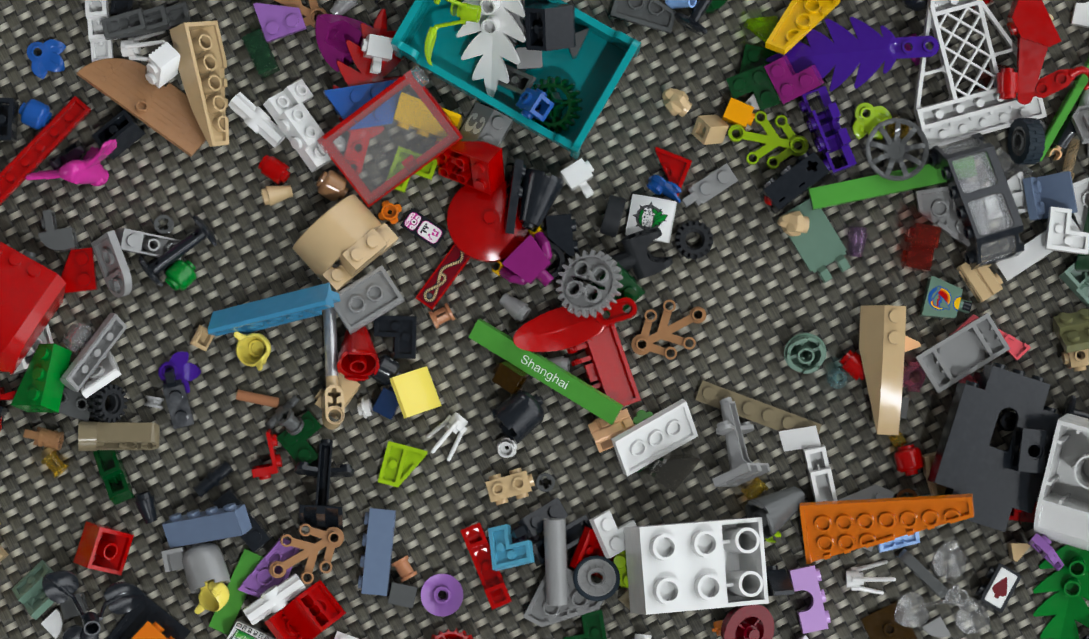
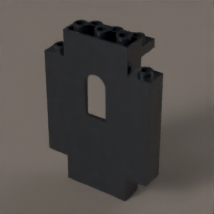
M993 362V365L985 364L983 372L975 371L973 380L980 381L979 384L966 380L965 384H957L927 481L946 486L944 495L972 494L974 517L965 520L1005 532L1012 508L1032 514L1046 470L1045 467L1043 474L1010 469L1015 427L1047 431L1049 443L1045 449L1047 466L1057 421L1062 415L1056 414V409L1044 406L1051 386L1044 383L1045 378L1032 375L1029 378L1024 376V371L1013 368L1011 372L1005 370V365ZM1009 407L1016 412L1017 421L1006 452L991 447L989 444L999 413L1004 408ZM1032 445L1028 449L1029 455H1031L1034 451Z

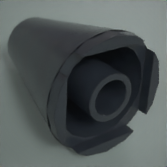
M526 169L522 180L523 194L519 213V221L522 223V227L534 230V227L541 225L563 188L564 181L554 175H551V177L545 175V172L540 170Z

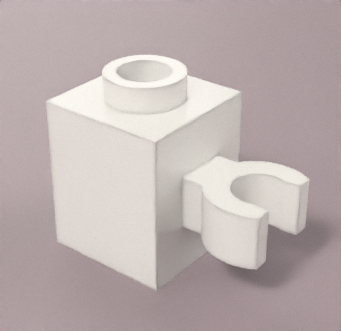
M374 34L367 35L366 39L363 38L361 44V51H364L363 57L372 59L370 73H380L382 61L388 62L392 59L393 48L391 42L393 38Z
M581 158L560 171L561 176L571 191L580 187L586 199L594 195L593 190L587 183V181L593 178L592 172L594 171L588 160L584 162Z

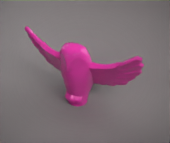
M116 139L105 141L100 149L91 147L83 157V160L69 161L56 170L34 172L28 174L25 179L62 178L77 185H104L108 181L109 174L100 162L117 148Z

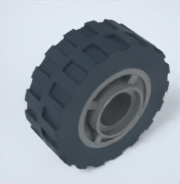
M1017 118L1010 125L1007 147L1011 160L1015 164H1037L1043 156L1045 132L1043 125L1039 120H1036L1037 118Z

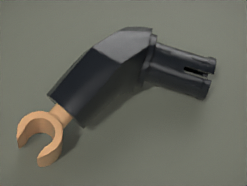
M1075 111L1069 113L1055 137L1054 143L1056 146L1055 148L1048 149L1047 157H1050L1053 151L1056 152L1053 160H1059L1062 157L1061 148L1066 149L1076 133L1071 121Z

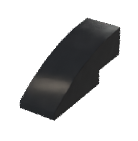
M586 514L566 525L567 550L579 543L585 526L593 529ZM544 538L532 544L536 567L545 563Z

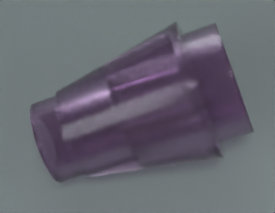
M850 226V231H847L850 256L862 257L868 237L867 227Z

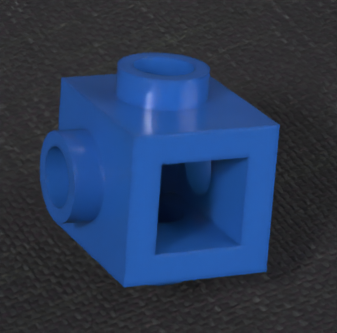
M526 88L520 95L516 106L522 110L521 115L527 119L532 120V118L544 122L555 104L546 97L547 94L542 90Z

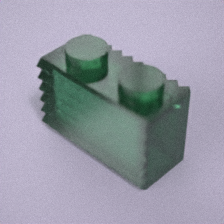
M260 29L242 37L245 48L260 78H266L280 71Z

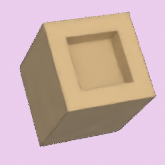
M716 114L702 115L697 117L691 134L703 145L719 144L724 141L729 125Z

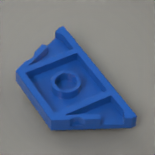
M396 80L324 90L323 93L332 103L338 115L344 120ZM402 90L349 130L391 124Z

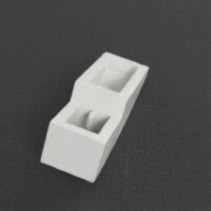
M821 444V446L802 449L815 502L838 501L825 446Z

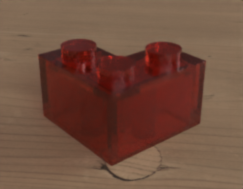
M915 223L909 229H906L904 242H907L906 250H902L900 262L903 263V268L926 273L931 271L934 250L938 248L942 227Z

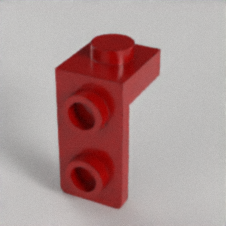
M271 429L266 431V437L272 463L253 466L251 469L253 478L259 477V480L271 478V474L279 473V467H282L281 455L276 454L275 446H278L276 433L272 434Z

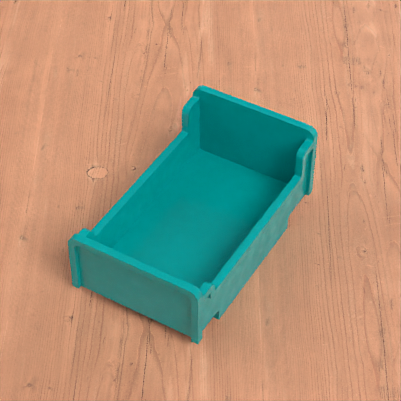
M434 0L414 1L391 42L396 57L402 59L404 56L432 72L435 77L513 119L514 122L542 138L545 137L570 151V156L576 160L580 155L581 146L633 56L637 57L641 47V42L621 31L613 30L575 8V33L589 28V33L577 58L572 59L568 48L542 51L543 67L522 71L536 78L534 84L540 85V79L547 81L548 76H553L554 79L556 76H561L562 80L568 79L569 84H575L573 91H580V94L576 96L577 99L581 98L583 100L581 103H578V107L583 108L582 111L576 112L580 115V118L574 119L576 124L574 126L569 125L568 131L562 129L561 133H556L555 130L552 132L541 126V124L534 122L536 119L529 120L521 115L522 110L516 106L520 96L498 85L494 98L487 95L484 78L472 80L474 70L483 55L461 60L465 49L478 35L476 32L457 37L456 34L463 24L441 27L437 30L431 56L433 66H430L424 50L429 28L435 24L460 20V17H457V13L455 16L451 15V2L446 0H440L439 5H436ZM525 0V7L534 2L568 4L563 0ZM518 41V44L514 47L515 50L516 48L526 47V41L524 43ZM503 58L506 65L517 69V64ZM556 88L560 97L566 100L567 97L564 92ZM555 102V103H554L555 105L553 106V108H554L555 106H557V105L562 104V103H557V102ZM568 106L563 109L561 119L566 115ZM548 114L546 118L552 121V118H550V115Z

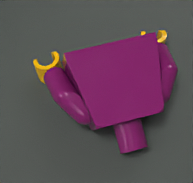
M539 226L535 232L529 229L530 235L503 262L497 261L500 267L498 270L492 268L495 274L503 277L510 283L519 285L532 284L536 279L545 287L551 283L554 277L546 270L552 264L550 261L552 258L551 246L543 229Z

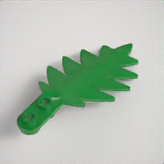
M1064 545L1055 551L1064 564L1063 568L1046 577L1033 589V593L1056 592L1047 598L1033 613L1034 617L1055 615L1043 629L1040 635L1041 639H1079L1075 620L1089 628V607L1083 599L1085 598L1089 601V551ZM1046 559L1039 565L1040 569L1054 568Z

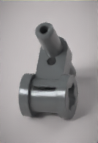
M293 395L283 406L280 405L275 410L276 413L265 423V426L268 429H272L278 423L280 426H285L290 435L298 434L304 427V421L300 417L294 416V412L291 409L300 399Z

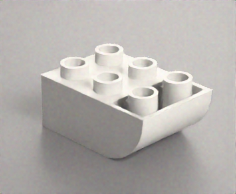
M1067 413L1057 421L1037 502L1034 535L1036 533L1040 536L1044 534L1049 540L1089 551V419Z
M762 517L624 527L630 613L648 615L769 603Z

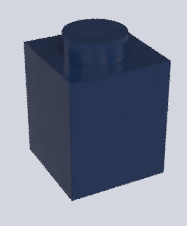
M390 386L389 389L383 388L372 409L390 420H393L399 408L393 387Z

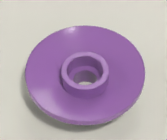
M436 574L427 579L423 584L421 601L429 613L441 617L448 616L456 612L461 606L463 589L459 581L453 576ZM440 591L446 592L444 599L439 598L438 593Z

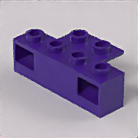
M826 86L801 95V101H798L800 110L807 115V127L810 133L814 132L816 140H814L815 147L818 152H822L824 157L822 162L830 171V175L855 166L857 163L849 146L851 142L847 129L840 126L839 117L841 114L836 102L832 103ZM816 94L823 111L817 114L815 110L811 111L806 97ZM839 150L845 166L835 170L829 153Z

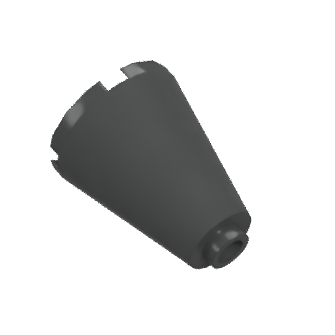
M793 486L750 499L745 505L747 518L762 517L763 536L768 539L774 536L799 510L800 503L805 502V494L800 488Z

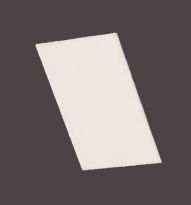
M816 425L778 431L784 452L821 446Z

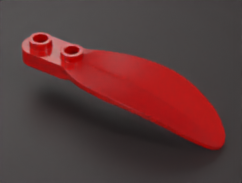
M627 297L617 299V303L610 302L611 310L606 307L603 308L604 312H610L608 319H605L598 311L596 318L590 314L588 318H585L582 315L578 317L574 313H570L567 311L568 308H556L522 325L515 332L513 342L516 347L530 352H553L572 348L596 337L609 325L633 318L637 313V304L634 300ZM630 305V311L625 313L623 310L624 306Z

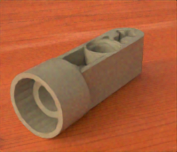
M79 421L78 451L155 450L160 446V426L156 423H109L97 421Z

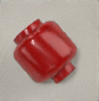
M914 444L897 447L898 451L894 453L897 471L900 473L905 472L906 476L918 474L917 469H921L924 466L920 448L914 447Z

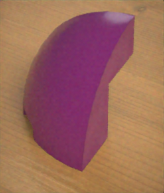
M321 14L317 16L316 20L317 44L325 61L335 71L339 72L336 64L337 60L348 66L353 62L345 41L350 40L361 47L363 39L360 24L364 22L342 15Z

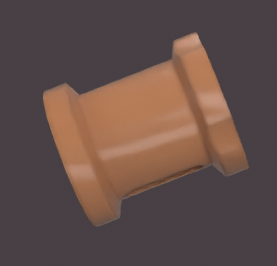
M447 303L444 304V307L434 312H428L436 329L439 328V325L449 320H455Z
M408 555L391 564L397 570L401 583L418 574L411 567Z

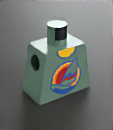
M930 276L927 280L919 316L955 319L958 311L970 313L972 301L961 299L963 289L937 277Z

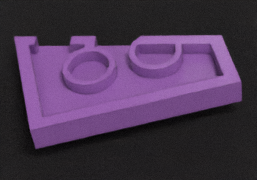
M279 538L237 590L260 598L264 591L274 585H279L287 579L292 570V567L286 570L283 577L274 578L268 572L270 563L276 560L283 562L297 554L300 548L293 546L284 547L280 544ZM283 538L284 544L290 542V540ZM281 566L275 567L274 571L276 574L282 571Z

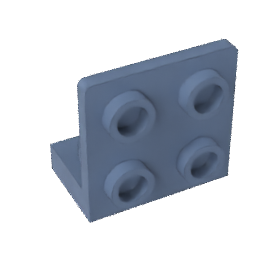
M1070 171L1022 179L1029 220L1047 219L1049 207L1072 209V214L1077 213Z

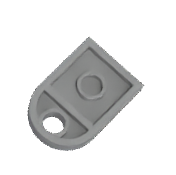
M115 230L108 231L93 241L91 245L109 291L115 297L120 298L130 294L132 278Z

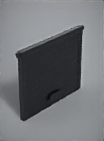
M144 592V596L136 607L126 613L107 637V639H132L147 621L152 624L156 621L165 629L162 633L167 638L172 636L175 639H186L191 631L147 597V593Z

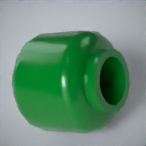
M180 259L176 260L165 271V281L173 290L184 291L196 280L197 276L194 271L196 267L189 260L185 262Z

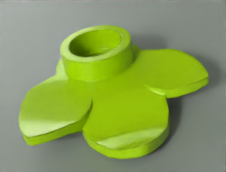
M866 102L858 104L854 111L856 120L852 126L853 133L858 140L862 139L866 134L869 135L880 122L891 119V113L883 106L873 107L870 103ZM865 109L868 110V115L866 117L863 116V111ZM877 131L873 139L881 140L883 136Z

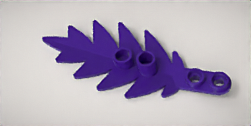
M850 17L849 20L856 34L855 37L844 27L827 18L825 19V24L832 41L822 33L812 29L805 35L809 46L798 42L785 55H787L795 73L815 64L823 79L834 67L829 91L832 92L854 72L858 65L859 68L854 84L855 89L871 78L883 62V74H886L892 68L896 59L926 58L936 55L939 50V42L933 36L895 38L893 33L883 25L880 26L881 36L866 23ZM926 43L932 44L931 50L925 47ZM905 44H909L911 46L910 51L905 50ZM777 53L768 57L766 62L772 63L785 55Z

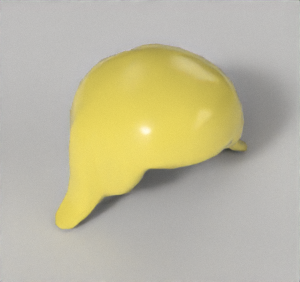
M234 332V337L238 340L236 355L244 365L256 366L257 370L261 371L271 352V344L267 337L261 333L241 334Z
M214 579L204 582L205 586L200 588L198 595L199 604L194 610L195 613L200 614L205 609L212 612L220 611L229 600L230 593L228 587L223 582L214 583Z

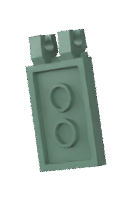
M808 199L788 211H800L803 216L809 217L807 233H801L799 236H789L787 234L809 272H817L823 283H826L833 278L826 268L827 265L835 261L842 273L851 267L844 257L847 254L845 252L847 249L822 209L812 210L811 201Z

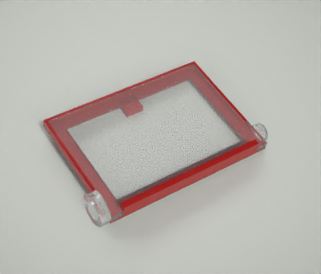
M417 65L317 140L319 144L316 148L323 156L328 154L368 207L372 206L463 138V135L425 87L429 83V79Z

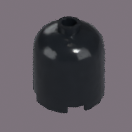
M521 390L515 392L491 410L490 413L493 419L497 417L500 420L501 424L499 427L510 440L514 439L515 444H518L543 421L544 410L541 405L544 403L537 394L532 395L527 391Z

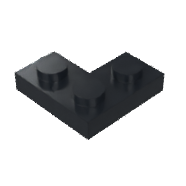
M382 315L374 320V337H395V359H416L417 316Z

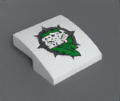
M632 194L625 235L628 236L642 230L660 228L662 235L653 241L670 243L677 202Z

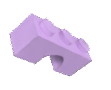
M808 565L788 570L789 579L794 591L805 590L811 596L810 606L805 610L797 611L801 633L805 634L828 629L827 623H831L828 610L825 611L823 602H826L824 590H820L819 581H822L819 568L815 569V565Z

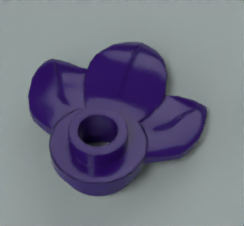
M177 352L172 355L169 362L161 364L158 374L160 379L166 382L165 371L168 368L174 369L176 379H182L187 393H190L189 381L196 379L201 374V370L196 365L188 362V352Z

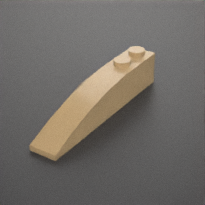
M218 21L182 23L169 30L173 48L180 54L178 69L190 106L209 146L229 145V119L226 117L228 99L225 98V88L228 86L224 71L227 68V60Z
M860 306L859 353L862 359L876 434L899 435L904 373L906 306Z

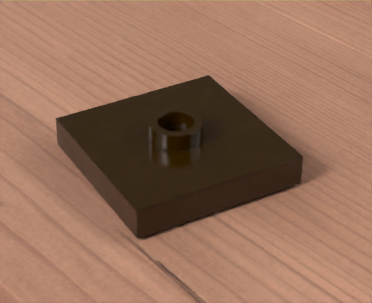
M898 600L860 618L869 639H917Z

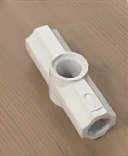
M241 92L231 99L228 106L244 119V123L256 134L259 133L274 148L281 144L286 137L285 134L259 106L256 107Z
M295 573L279 585H274L264 591L260 598L242 611L251 624L255 625L269 614L276 613L284 608L289 600L304 591L306 587Z

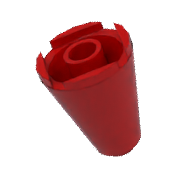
M366 326L352 334L346 329L337 359V371L339 374L341 372L347 380L365 381L373 373L374 375L377 374L380 368L379 358Z

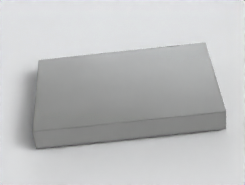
M383 265L338 291L340 302L334 303L333 308L348 332L352 334L400 305L405 300Z

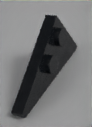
M507 158V165H512V171L508 172L506 178L505 207H508L507 218H505V233L514 234L518 199L523 194V186H520L521 177L525 176L526 165L523 164L524 160Z

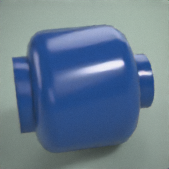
M30 99L27 103L23 102L19 109L21 122L35 130L45 127L52 117L49 106L36 99Z

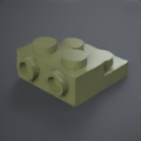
M1082 308L1074 313L1062 312L1053 317V331L1066 353L1089 349V309Z

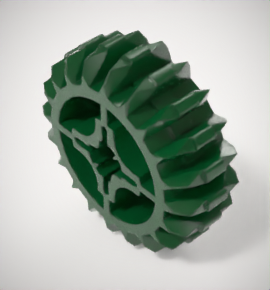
M548 76L547 81L540 79V85H533L535 90L536 88L543 92L548 90L546 97L553 103H562L552 108L549 112L552 121L546 118L544 122L537 119L534 122L541 124V126L552 132L555 130L556 133H561L562 129L568 131L569 125L574 126L576 124L574 119L580 118V115L576 112L583 109L578 107V103H581L583 100L581 98L577 99L576 96L580 94V91H573L575 88L574 83L569 84V80H562L561 76H556L555 79L553 76ZM556 88L564 92L567 97L566 100L560 97ZM568 106L566 115L561 119L563 109Z

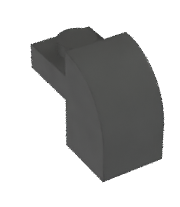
M51 209L42 211L41 225L43 229H46V232L38 233L41 242L46 247L57 252L79 249L75 228L58 229L55 211Z

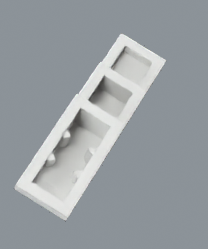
M85 0L91 61L114 58L112 40L105 39L101 22L102 19L110 17L108 0Z
M1071 217L1070 230L1081 232ZM1047 230L1024 244V251L1018 256L996 263L1007 281L1053 252V250H1045Z

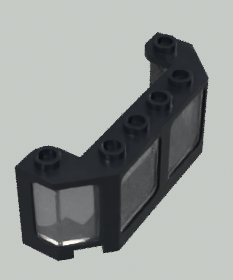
M981 133L943 146H934L929 151L928 161L935 169L941 168L942 177L948 183L949 196L952 200L954 199L957 217L961 219L964 226V236L970 242L964 257L966 263L970 264L971 270L1006 260L1024 251V243L1021 242L1019 233L1024 231V225L994 146L991 143L984 144Z

